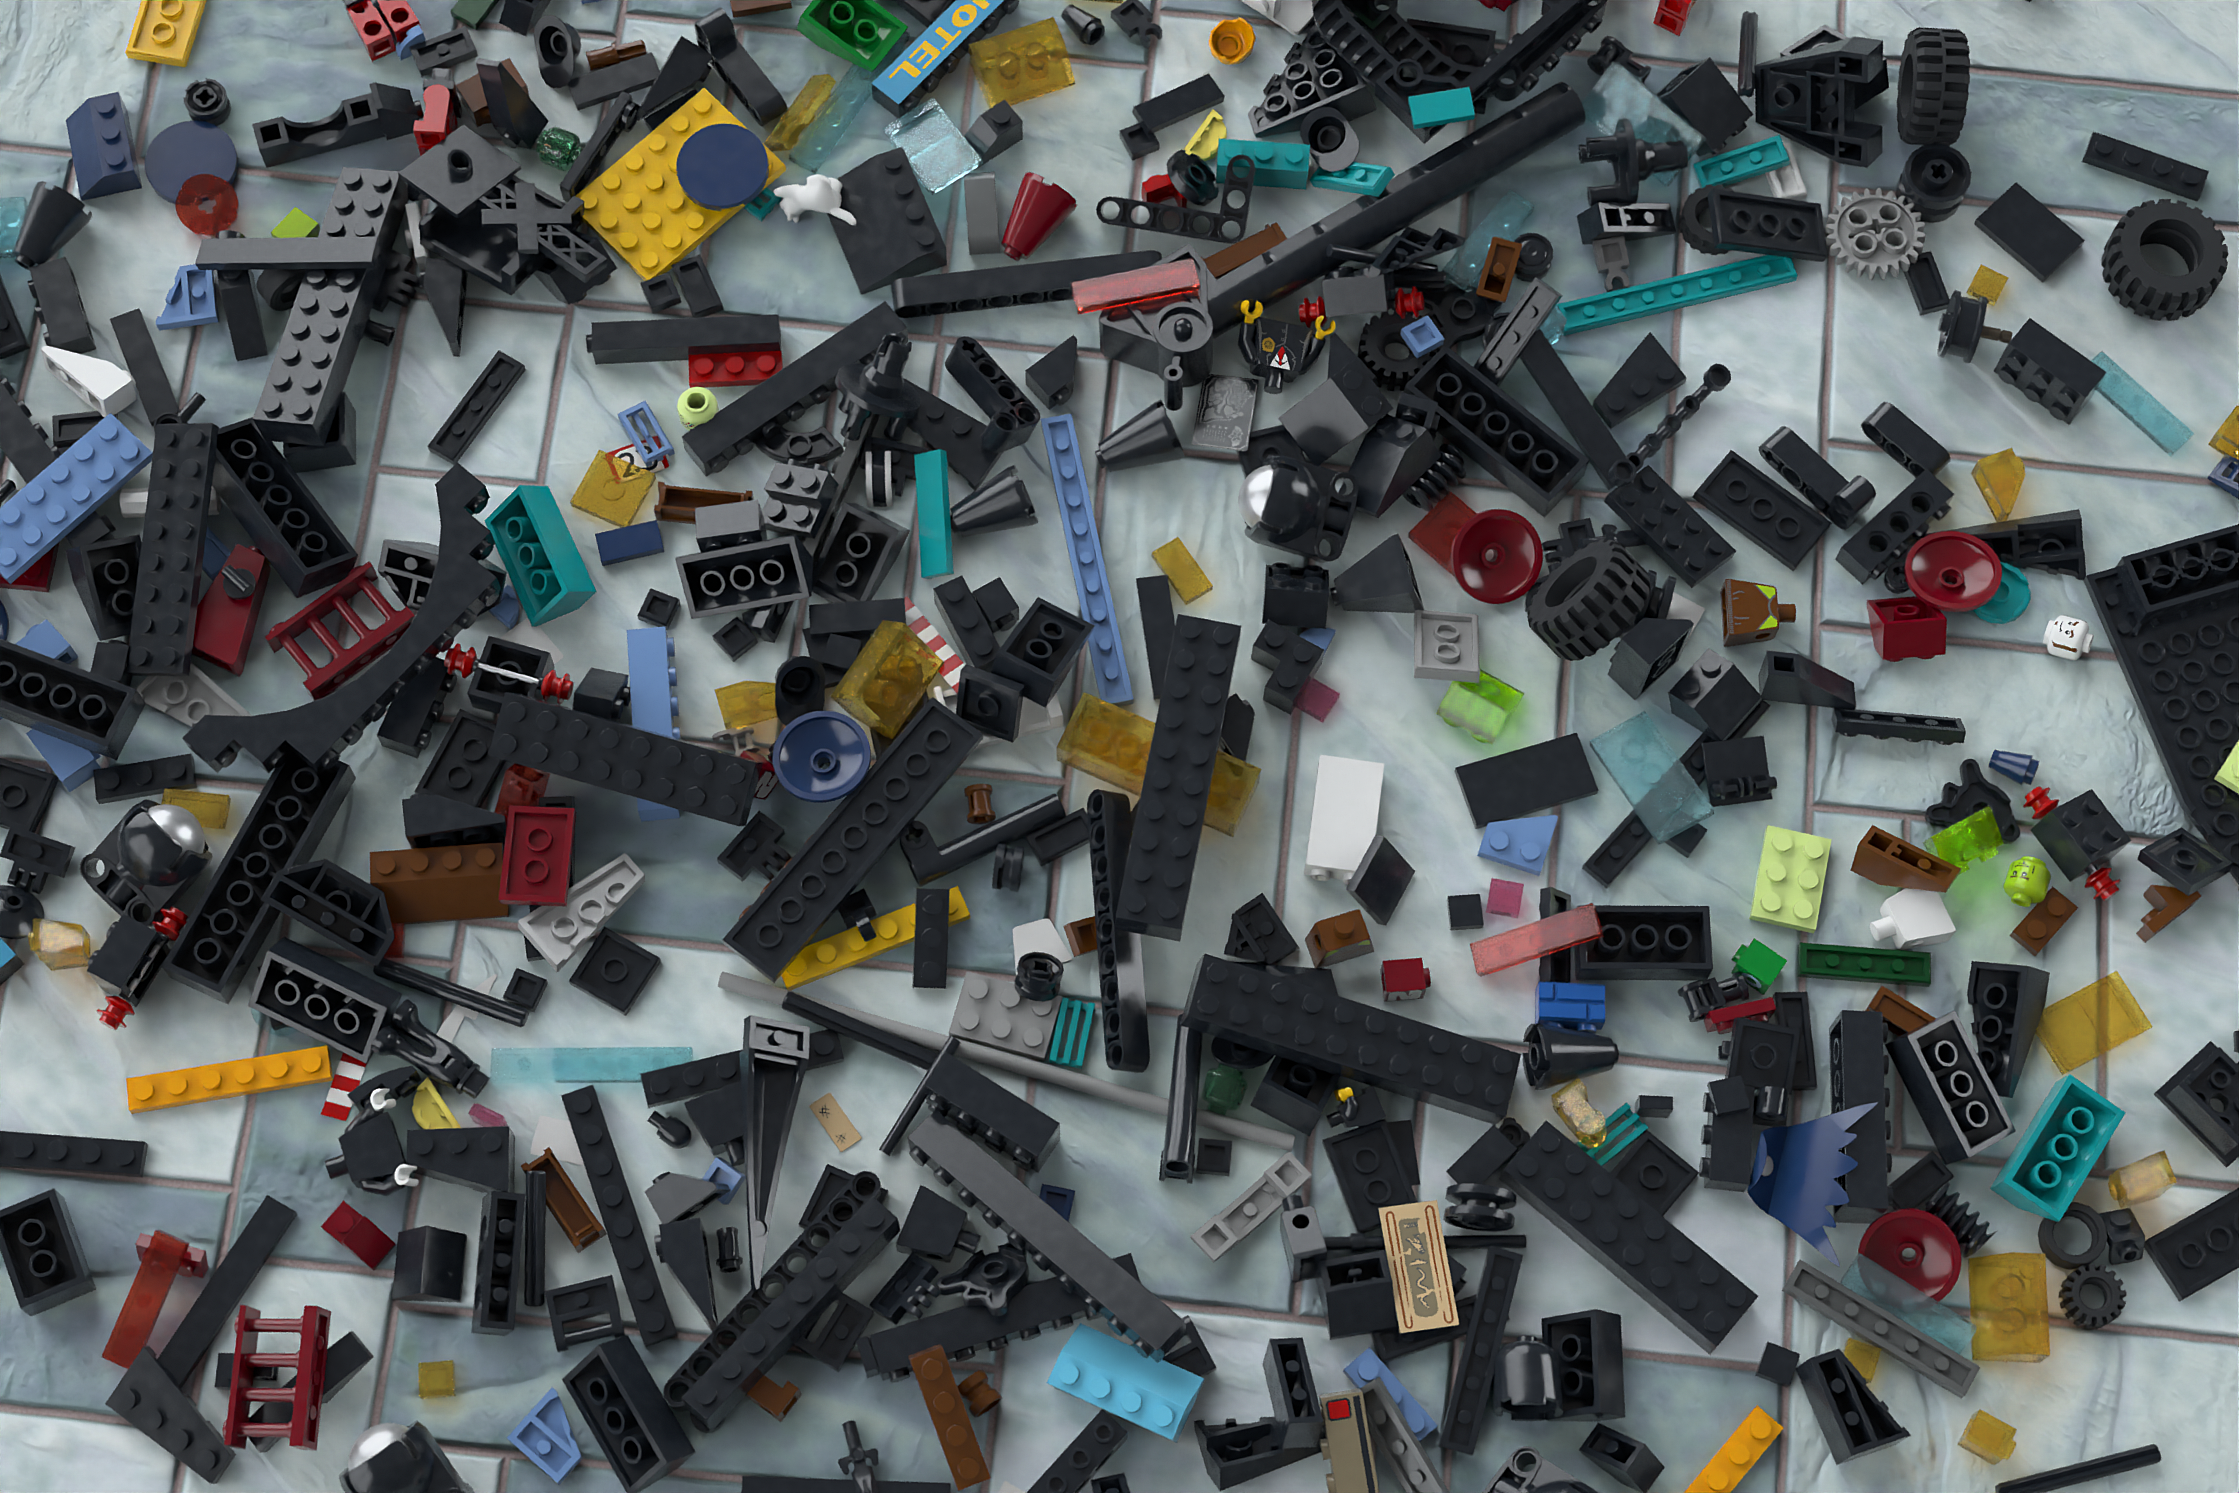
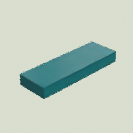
M1780 135L1693 163V170L1701 188L1706 185H1723L1725 187L1789 166L1790 159Z
M1353 162L1349 167L1335 172L1324 170L1319 166L1309 180L1313 187L1378 197L1395 174L1391 167Z

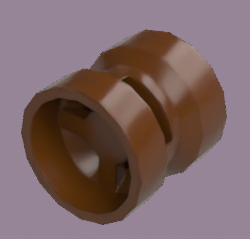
M983 1369L973 1373L957 1386L961 1398L966 1399L969 1403V1411L974 1418L982 1416L1002 1400L998 1390L991 1388L988 1384L989 1378Z

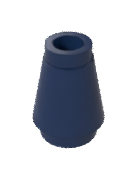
M1995 749L1988 767L2020 785H2023V783L2031 785L2040 761L2032 759L2033 755Z

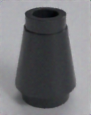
M1073 4L1068 5L1063 10L1061 18L1081 43L1094 45L1102 38L1105 27L1102 25L1100 18Z

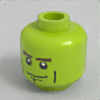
M2023 856L2020 860L2013 861L2009 866L2003 888L2014 904L2030 907L2031 904L2040 903L2044 900L2050 884L2051 873L2046 868V863L2042 860Z

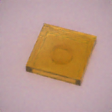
M599 450L570 503L572 507L620 528L627 527L634 520L656 480V476L650 471Z

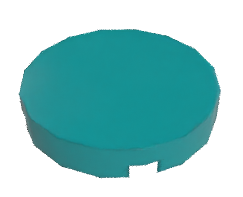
M2000 562L2002 578L1997 593L1988 603L1972 611L1979 618L1990 623L2005 624L2015 621L2024 613L2030 602L2031 592L2029 593V583L2026 576L2016 567Z

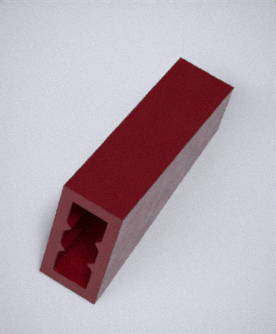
M237 543L197 606L192 654L240 677L244 669L271 568L260 549L251 545L246 548ZM227 565H231L235 569H247L254 575L256 588L249 597L236 600L226 594L223 588L225 577L221 572Z

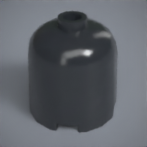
M1525 1335L1517 1337L1516 1342H1511L1502 1347L1496 1356L1494 1370V1413L1498 1417H1501L1503 1412L1511 1413V1420L1529 1422L1545 1420V1413L1554 1412L1556 1417L1561 1416L1563 1413L1559 1356L1551 1346L1537 1341L1535 1336Z

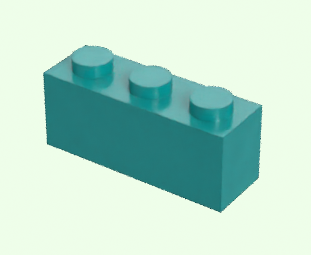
M1219 138L1215 183H1225L1227 166L1232 157L1246 155L1254 161L1256 167L1253 186L1306 190L1310 145ZM1240 159L1234 163L1233 172L1237 177L1243 178L1249 174L1250 165L1246 160Z

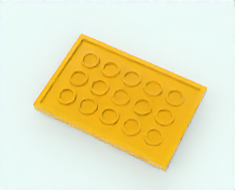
M705 88L699 91L576 195V197L584 201V215L582 216L584 222L644 281L667 273L672 269L671 265L680 262L745 206L741 204L736 207L722 209L721 211L703 208L686 196L679 183L676 171L677 157L683 144L691 135L702 128L715 124H734L746 128ZM765 145L768 156L769 175L762 191L786 171L785 164Z

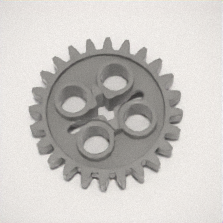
M1865 188L1862 197L1854 191L1851 200L1843 197L1841 205H1834L1832 214L1828 215L1825 235H1827L1826 246H1831L1829 256L1838 255L1836 265L1846 263V273L1856 269L1857 278H1860L1864 272L1868 273L1869 280L1871 281L1874 275L1878 273L1882 280H1885L1887 272L1897 277L1899 268L1907 272L1910 263L1915 264L1918 254L1922 253L1926 234L1923 233L1925 223L1919 222L1921 213H1912L1913 203L1903 205L1905 196L1902 195L1897 200L1893 199V191H1890L1886 196H1882L1881 188H1878L1876 194L1871 195L1868 188ZM1883 218H1889L1891 221L1884 220ZM1852 222H1859L1861 225H1856ZM1889 244H1896L1897 247L1890 246ZM1858 248H1865L1867 251H1862Z

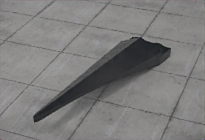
M750 1015L744 1019L743 1051L740 1052L750 1280L753 1292L760 1287L780 1172L797 1100L809 1060L810 1027Z

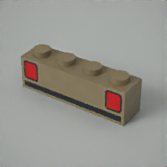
M1359 1388L1319 1395V1406L1326 1437L1325 1439H1320L1323 1460L1329 1459L1331 1473L1326 1474L1328 1493H1379L1362 1391Z

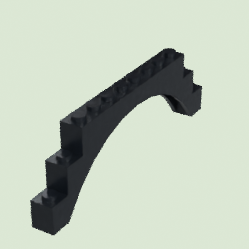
M457 462L435 484L441 523L438 561L428 594L412 624L388 654L353 682L324 698L290 710L255 716L205 714L182 738L189 749L217 773L223 767L230 766L237 758V753L240 750L267 773H270L274 768L281 767L287 761L291 751L295 752L319 774L325 769L332 768L338 762L340 754L347 746L357 743L363 735V730L371 722L378 721L386 712V707L394 699H398L406 693L409 683L417 675H423L430 668L432 660L440 652L443 653L451 647L455 639L454 637L462 629H468L475 622L477 614L485 606L488 607L497 600L501 590L497 577L478 562L479 560L486 559L496 544L491 531L472 516L473 514H479L486 507L490 498L486 486Z

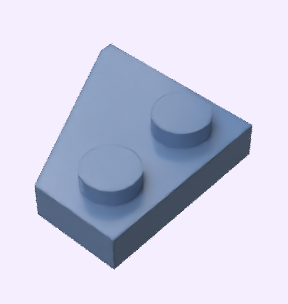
M196 264L179 267L175 276V284L169 290L165 299L167 304L162 316H158L156 319V326L159 331L219 322L214 270H199Z
M1548 815L1490 822L1487 824L1477 856L1539 876L1559 816Z
M553 1387L507 1437L515 1447L558 1485L583 1459L559 1395Z

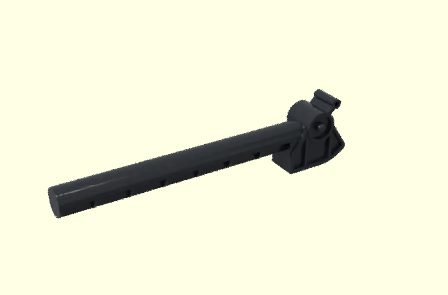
M1558 82L1392 178L1378 197L1371 195L1359 197L1219 279L1212 275L1206 267V263L1190 244L1182 247L1133 275L1111 294L1099 316L1101 353L1105 357L1157 374L1164 381L1165 407L1171 411L1179 410L1183 406V387H1191L1201 383L1212 370L1213 340L1241 324V320L1245 319V315L1241 311L1243 301H1249V313L1255 310L1256 301L1262 304L1264 311L1350 261L1327 256L1326 249L1329 244L1367 251L1582 126L1586 121V114L1579 96L1567 83Z

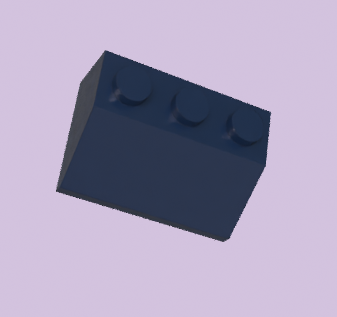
M114 92L88 98L66 119L81 201L142 188L128 111L120 93Z

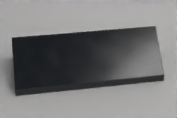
M796 534L675 558L691 619L799 600L812 596L813 557Z

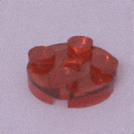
M205 173L195 175L184 182L178 192V197H176L175 207L179 219L186 228L196 235L211 237L215 236L219 231L229 230L237 221L239 200L230 183L220 177ZM204 197H208L210 201H216L213 212L207 213L206 210H199V206L203 204L202 199Z

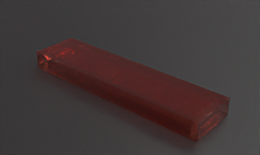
M1193 258L1073 282L1071 283V290L1077 313L1083 314L1200 290V282Z
M1590 903L1470 943L1476 973L1482 977L1602 937L1603 933L1596 906Z
M160 1229L155 1230L101 1356L102 1358L129 1369L142 1348L148 1343L189 1247V1242Z

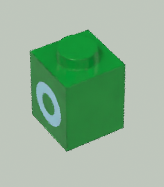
M1754 938L1748 947L1742 944L1731 959L1736 963L1731 974L1739 971L1743 975L1746 984L1764 995L1787 960Z

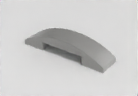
M1288 1151L1269 1167L1258 1181L1220 1214H1215L1192 1234L1190 1238L1214 1263L1267 1220L1282 1206V1200L1294 1195L1312 1175Z

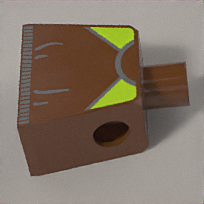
M1725 579L1720 590L1724 647L1772 640L1779 630V623H1795V604H1778L1776 587Z
M1360 909L1316 922L1305 938L1314 968H1324L1374 952V947Z

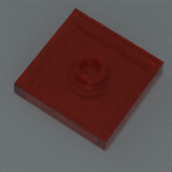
M1450 491L1408 533V538L1453 575L1450 557L1454 538L1461 526L1477 513Z

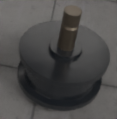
M1955 290L1950 298L1946 313L1942 314L1939 322L1938 331H1940L1937 355L1942 358L1946 354L1963 357V362L1969 364L1973 359L1980 337L1994 341L1999 340L2008 344L2012 339L2013 332L2001 331V329L1983 325L1987 308V297L1980 296L1976 300L1961 296V291Z

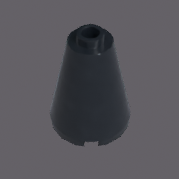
M44 181L38 182L34 187L12 252L16 257L15 262L26 270L48 262L92 218L91 211L87 214L83 211L85 204L56 185H54L52 190L45 188L44 186L47 182Z
M1162 400L1154 402L1098 443L1100 449L1095 451L1101 468L1108 467L1109 471L1113 472L1185 458L1181 443L1171 419L1166 414L1167 410Z
M1015 464L1004 469L950 508L952 513L950 515L951 529L954 534L960 532L962 537L1031 526L1038 523L1037 517H1030V514L1035 513V509L1023 480L1019 481L1018 476L1013 475L1018 473Z
M1541 1023L1530 1024L1524 1034L1523 1042H1529L1528 1053H1522L1524 1073L1528 1084L1536 1086L1535 1090L1548 1089L1612 1070L1614 1063H1617L1619 1059L1618 1046L1613 1043L1610 1037Z

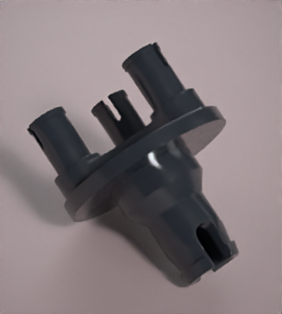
M1628 118L1618 119L1616 132H1613V136L1586 138V144L1578 145V150L1581 151L1578 152L1580 164L1607 160V163L1612 164L1615 175L1614 185L1587 187L1589 206L1597 203H1636L1639 193V182L1647 180L1653 174L1672 172L1679 169L1681 171L1688 167V152L1684 141L1649 143L1642 138L1635 139L1634 131Z
M892 331L887 332L882 338V343L879 345L872 363L868 365L847 364L839 369L835 382L843 397L838 408L843 413L848 414L840 431L843 437L847 435V432H850L847 439L858 441L866 419L870 418L873 413L890 417L888 425L884 430V435L893 441H902L909 420L914 418L921 404L918 392L903 379L902 373L907 363L909 352L912 350V342L903 345L906 340V336Z

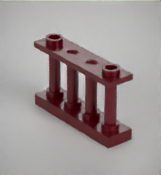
M370 561L363 566L359 565L353 568L345 579L287 621L273 626L269 634L265 636L274 653L284 647L308 677L303 682V685L314 701L326 697L389 651L410 627L415 618V615L408 607L401 611H396L372 583L378 579V576ZM361 590L386 618L385 623L375 630H370L347 603V600ZM335 609L360 637L359 642L349 649H344L321 622L322 618ZM309 628L334 656L333 661L323 668H318L294 640Z
M240 1305L239 1315L234 1323L236 1344L228 1415L222 1430L225 1439L224 1445L236 1449H246L247 1437H288L290 1440L289 1446L317 1451L331 1311L319 1306H304V1314L300 1319L260 1318V1310L247 1305ZM258 1333H300V1350L297 1353H256ZM255 1367H296V1385L293 1388H252ZM251 1402H292L294 1405L292 1420L289 1423H249Z

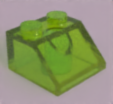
M1480 669L1479 683L1452 681L1436 714L1443 717V720L1448 725L1461 727L1470 732L1471 736L1482 743L1488 742L1493 745L1501 735L1525 693Z
M1988 806L1931 836L1923 844L1928 853L1961 868L1960 874L1970 869L1967 864L1970 861L1979 857L1982 863L1998 855L1999 852L1996 848L2004 844L1993 812Z

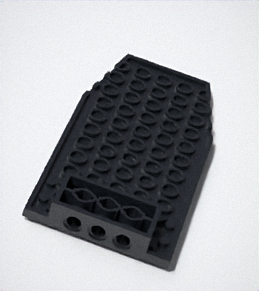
M2239 524L2124 556L2115 568L2086 575L2083 581L2181 808L2210 847L2233 862L2230 874L2239 884V794L2214 779L2239 740Z

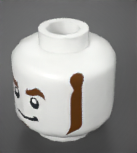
M2060 615L2055 621H2049L2043 644L2047 645L2048 652L2052 655L2077 660L2082 652L2089 653L2094 635L2088 633L2089 626L2086 621Z

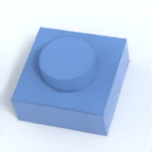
M1428 315L1401 329L1400 335L1416 358L1442 346L1444 343L1443 336Z
M716 1157L702 1179L727 1184L730 1191L717 1200L722 1204L729 1205L746 1179V1176L723 1158Z

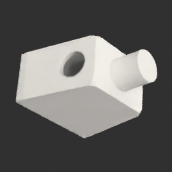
M1905 888L1888 898L1880 908L1883 918L1870 923V931L1876 941L1891 936L1899 950L1947 942L1956 932L1938 892Z

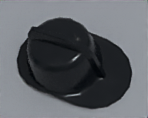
M545 15L538 20L534 29L539 70L542 79L548 86L562 88L572 79L574 61L581 51V38L576 29L570 24L564 23L554 15Z
M1320 107L1311 111L1304 118L1301 125V139L1303 144L1310 145V154L1322 169L1330 172L1341 171L1349 167L1356 160L1360 142L1350 124L1338 110L1330 107Z
M791 656V659L781 664L775 675V710L777 717L782 724L787 726L804 714L823 711L825 703V669L813 657Z

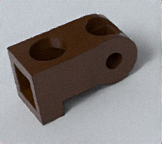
M764 1375L745 1396L782 1422L802 1394L799 1388L791 1382L787 1381L783 1388H781Z

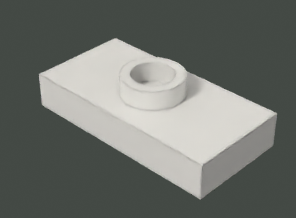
M416 202L405 204L410 227L409 230H405L408 248H414L419 269L425 270L426 258H430L428 248L420 245V230L418 226L422 215Z

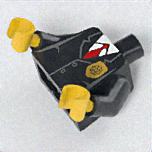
M1245 300L1241 304V311L1245 315V319L1241 320L1238 337L1239 349L1245 361L1250 365V373L1265 378L1264 391L1270 394L1282 393L1283 382L1292 383L1298 375H1304L1315 364L1325 345V335L1331 334L1335 330V321H1331L1328 329L1322 330L1320 324L1324 316H1319L1315 321L1317 332L1312 334V328L1259 317L1263 312V306L1259 301L1255 303V310L1249 313V301Z

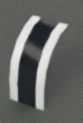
M891 451L866 452L868 507L893 506Z

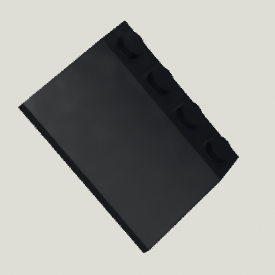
M902 146L871 157L837 179L842 184L840 208L853 215L856 219V225H851L830 213H827L861 295L891 285L898 279L914 277L947 265L946 246Z

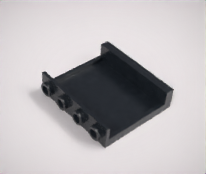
M513 175V179L504 186L515 193V183L527 182ZM535 187L537 209H571L572 227H564L566 230L573 233L584 222L582 218L584 215L583 200L573 196L565 204ZM493 192L485 197L487 199H501ZM437 206L430 214H425L419 222L420 245L511 296L549 258L539 250L538 254H519L518 235L508 228H482V210L477 206L462 218H455L443 208ZM537 228V232H547L544 228ZM553 244V246L556 247V248H559V247L562 245V244Z

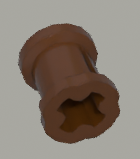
M989 784L967 786L964 789L965 797L968 798L969 813L966 816L968 823L986 824L994 821L996 813L992 810L990 797L992 786Z

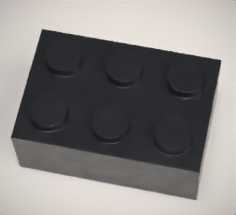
M2031 318L2026 321L2008 343L1994 369V372L1999 375L2002 381L2012 384L2022 391L2029 400L2039 403L2049 410L2054 418L2063 420L2068 425L2071 424L2089 402L2107 373Z
M53 1188L0 1210V1251L20 1309L29 1316H34L96 1290L66 1201L58 1191Z

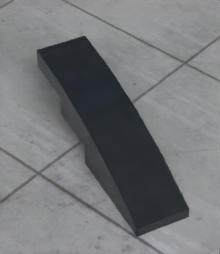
M354 1331L348 1332L327 1349L322 1404L328 1403L374 1357ZM297 1375L282 1388H293L296 1385ZM265 1402L249 1417V1423H289L292 1420L294 1405L292 1402ZM282 1437L248 1438L260 1453H264Z

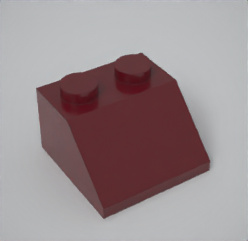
M1917 596L1867 600L1873 644L1882 660L1898 662L1909 657L1931 659L1935 655L1946 654L1947 619L1941 610L1927 605Z

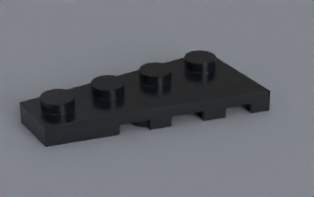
M904 378L918 392L921 399L917 413L914 418L909 420L907 426L915 434L918 433L933 451L938 449L947 451L948 466L968 481V485L975 491L980 487L1003 454V452L997 453L987 449L982 443L981 437L987 425Z
M144 1346L105 1404L207 1482L216 1484L236 1456L235 1452L230 1446L224 1445L225 1440L211 1422L209 1420L206 1421L196 1408V1403L189 1395H185L175 1382L176 1378L168 1368H164L155 1357L156 1353L152 1348Z

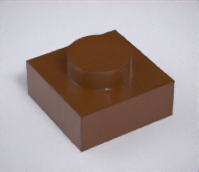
M1095 916L1063 926L1074 957L1098 951Z

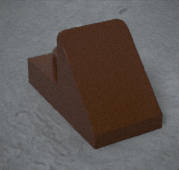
M1495 236L1492 237L1476 296L1501 303L1506 302L1523 244Z
M2151 885L2143 893V896L2154 909L2140 920L2144 925L2136 934L2146 943L2192 907L2202 895L2196 891L2188 896L2174 887Z

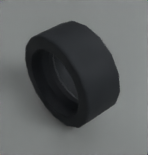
M2071 1202L2062 1218L2075 1217L2087 1225L2091 1232L2092 1242L2086 1252L2080 1255H2071L2058 1247L2053 1237L2056 1221L2044 1218L2038 1230L2039 1247L2045 1257L2054 1265L2067 1270L2077 1269L2080 1266L2085 1267L2094 1262L2104 1251L2108 1238L2106 1225L2099 1213L2088 1205Z

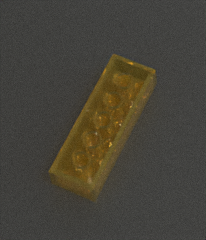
M1084 692L1057 745V761L1140 797L1155 723ZM1218 750L1203 825L1234 837L1259 784L1261 769Z

